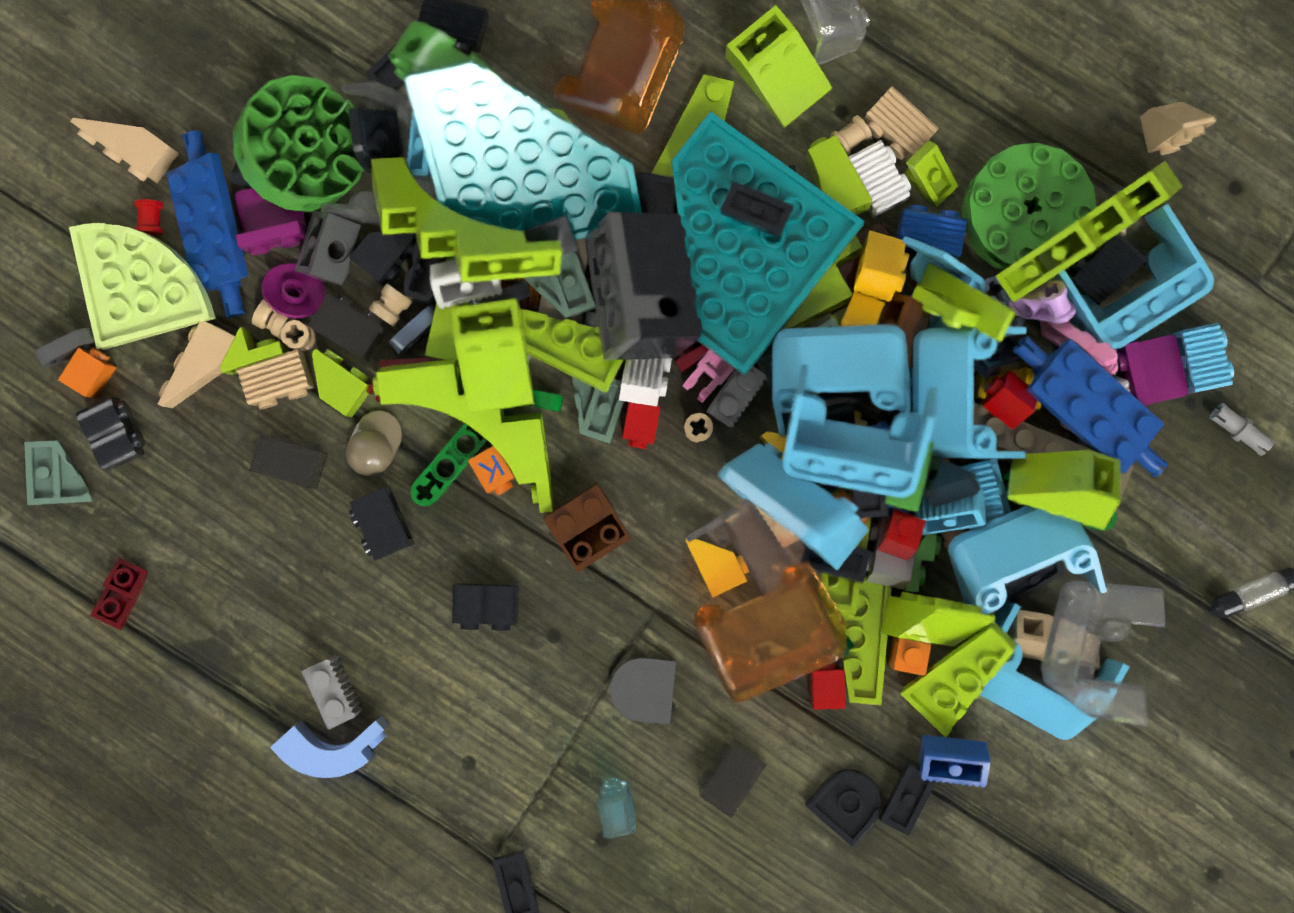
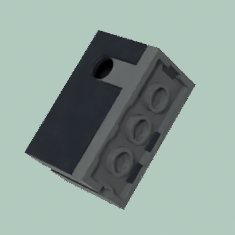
M608 212L599 222V229H593L585 238L604 360L675 358L701 338L702 322L697 314V293L692 286L690 274L691 260L687 256L685 246L686 231L682 226L680 214Z

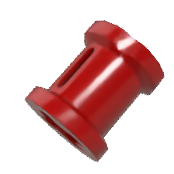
M150 199L135 200L137 226L134 229L152 236L163 235L164 229L160 228V210L164 208V203Z

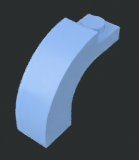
M381 716L355 740L346 744L334 745L320 740L303 721H300L270 748L284 763L300 773L320 778L339 777L356 771L375 756L367 745L373 749L387 736L383 731L390 724Z

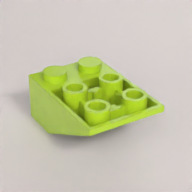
M777 5L726 46L725 58L783 128L787 127L832 90L831 84L800 34Z
M517 299L451 308L454 340L469 414L534 404L522 309Z
M1091 450L1025 454V458H1011L1007 499L1104 530L1120 503V460Z
M901 592V598L888 596L882 633L897 638L954 647L994 622L995 616L982 614L983 607Z

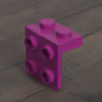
M253 188L241 190L235 194L243 230L242 234L236 235L238 248L250 255H261L268 253L269 249L291 248L300 245V242L304 241L308 229L304 211L286 210L263 199Z
M1167 335L1146 341L1128 343L1124 347L1114 349L1117 353L1118 376L1128 381L1130 393L1144 406L1183 397L1188 394L1187 380L1175 336Z

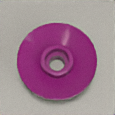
M282 264L269 270L262 282V295L266 303L273 310L287 317L303 318L315 314L322 308L326 299V288L323 281L296 272V264Z

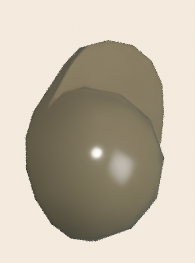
M381 410L370 412L361 418L347 443L345 451L346 460L351 469L360 475L375 476L384 472L389 467L402 440V429L397 419L390 413Z

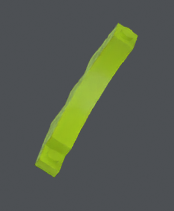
M834 135L829 139L822 137L814 141L810 145V149H808L806 161L813 173L817 188L856 216L869 210L873 199L838 137ZM857 236L848 244L782 330L803 328L850 303L853 295L837 267L860 256L863 247Z
M404 157L371 159L372 187L382 235L415 232L421 258L455 256L461 282L560 275L562 256L560 241L526 243L523 231L499 228L462 216L440 204L419 186L408 170Z
M1164 161L995 277L1014 303L1172 197L1183 185L1167 162Z
M458 358L381 367L376 372V376L373 377V389L376 396L380 395L381 404H408L431 408L466 423L486 438L502 455L511 468L518 484L536 482L535 485H531L533 504L539 503L540 513L553 512L554 496L542 412L504 416L503 408L469 414L465 392L462 390Z

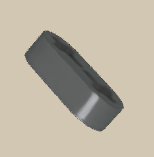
M82 328L73 331L37 349L35 355L42 368L56 366L71 359L78 348L90 350L92 347H95L92 330L90 328Z

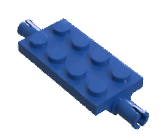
M189 131L187 134L182 135L188 161L186 164L166 173L187 263L197 274L206 292L212 290L220 291L225 317H239L246 314L239 287L242 286L240 279L249 275L243 250L238 248L236 240L238 229L220 155L218 153H206L202 131Z
M1025 336L1018 342L1020 347L1015 346L1013 352L1033 368L1032 373H1034L1033 381L1025 390L1094 452L1119 459L1120 474H1125L1135 461L1150 473L1153 478L1163 472L1160 466L1166 468L1168 462L1149 447V443L1160 431L1164 423L1073 340H1065L1053 354H1046L1029 336Z

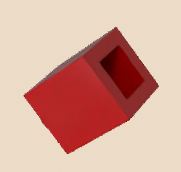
M1009 370L1001 378H993L986 386L985 392L987 394L983 407L1013 430L1035 412L1038 400L1025 390L1029 385Z
M629 402L622 437L624 440H629V447L646 449L647 444L654 445L661 406Z
M895 509L885 523L877 550L908 561L918 549L926 520Z
M835 661L817 662V667H809L810 705L814 710L846 709L844 669L841 666H836Z

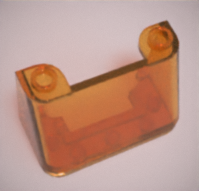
M592 0L591 9L600 24L578 77L568 74L561 78L556 85L553 99L562 106L637 135L642 134L648 126L685 34V22L668 0Z
M808 561L800 565H791L784 569L781 573L778 588L727 612H724L720 605L707 604L695 613V627L726 693L734 702L745 701L838 660L846 650L845 619Z

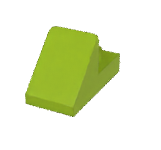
M929 140L906 162L909 168L904 174L909 183L936 208L958 187L937 144Z
M240 327L220 365L221 372L229 375L237 374V368L289 352L288 346L280 341L276 342L275 339H267L258 342V348H255L250 331Z

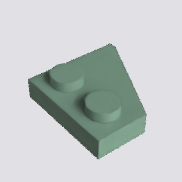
M576 250L561 256L560 275L524 277L566 319L596 308Z
M572 377L580 434L610 444L624 401L619 400L622 381L614 379L606 394Z
M61 441L24 442L27 505L94 502V496Z

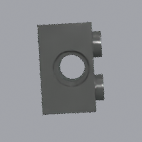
M313 211L295 271L326 283L342 286L350 270L349 257L358 244V233L361 225L329 212ZM332 243L333 250L329 256L328 247Z

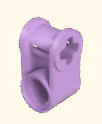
M1048 280L1014 303L1012 300L1009 301L1010 308L1015 311L1017 316L1024 319L1047 321L1053 324H1060L1070 320L1076 312L1075 305L1068 300L1066 295V284L1059 280Z

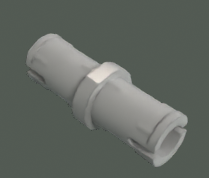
M1225 403L1218 405L1221 410L1215 408L1211 412L1209 418L1230 432L1232 439L1235 441L1241 440L1260 456L1266 453L1263 448L1269 451L1273 447L1274 439L1253 426L1251 419L1248 417L1242 418L1227 407Z

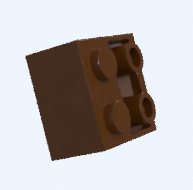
M597 482L554 508L553 512L546 513L543 517V520L577 573L632 539Z

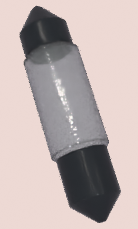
M1288 567L1278 572H1271L1214 598L1210 613L1221 618H1227L1241 611L1246 612L1287 595L1289 591L1294 590V568Z

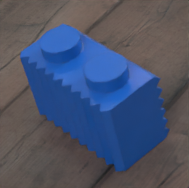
M910 205L909 209L904 208L900 213L896 238L903 240L905 236L942 250L957 260L962 254L967 219L959 218V213L955 211L942 210L940 214L929 213L928 208L925 206ZM905 244L904 252L917 254V251Z
M922 735L919 752L921 778L923 781L927 779L930 782L935 780L937 783L939 781L943 783L948 781L949 784L953 782L956 785L961 783L963 786L965 784L969 786L974 784L975 787L980 785L984 788L987 786L990 768L987 742Z

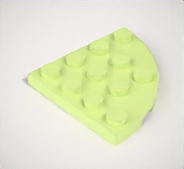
M91 223L69 227L96 349L105 350L199 324L201 321L216 319L210 299L197 274L174 249L163 241L145 232L120 225Z

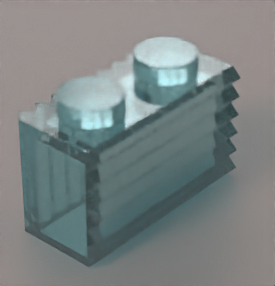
M621 778L603 781V786L598 790L596 801L598 805L597 811H599V817L601 818L600 824H602V830L604 831L603 837L608 839L636 832V814L629 781L621 782Z

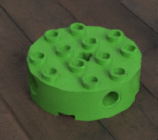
M414 20L388 55L391 63L396 67L394 74L404 82H406V74L471 60L500 77L476 55L472 54L468 57L456 47V41L425 23Z
M290 75L269 81L245 104L233 129V155L243 178L263 199L286 210L312 212L331 206L359 181L364 171L355 156L352 144L348 109L356 107L348 99L344 100L339 93L331 90L329 84L317 78Z
M1042 143L1013 145L987 161L968 184L961 206L962 218L967 219L965 231L975 253L995 269L1003 271L1096 208L1095 191L1083 166L1064 150ZM1026 205L1030 207L1032 214L1027 213L1028 207Z

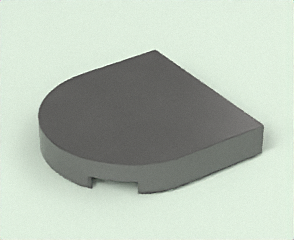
M636 657L623 663L614 673L610 685V695L615 708L630 720L670 724L676 660Z

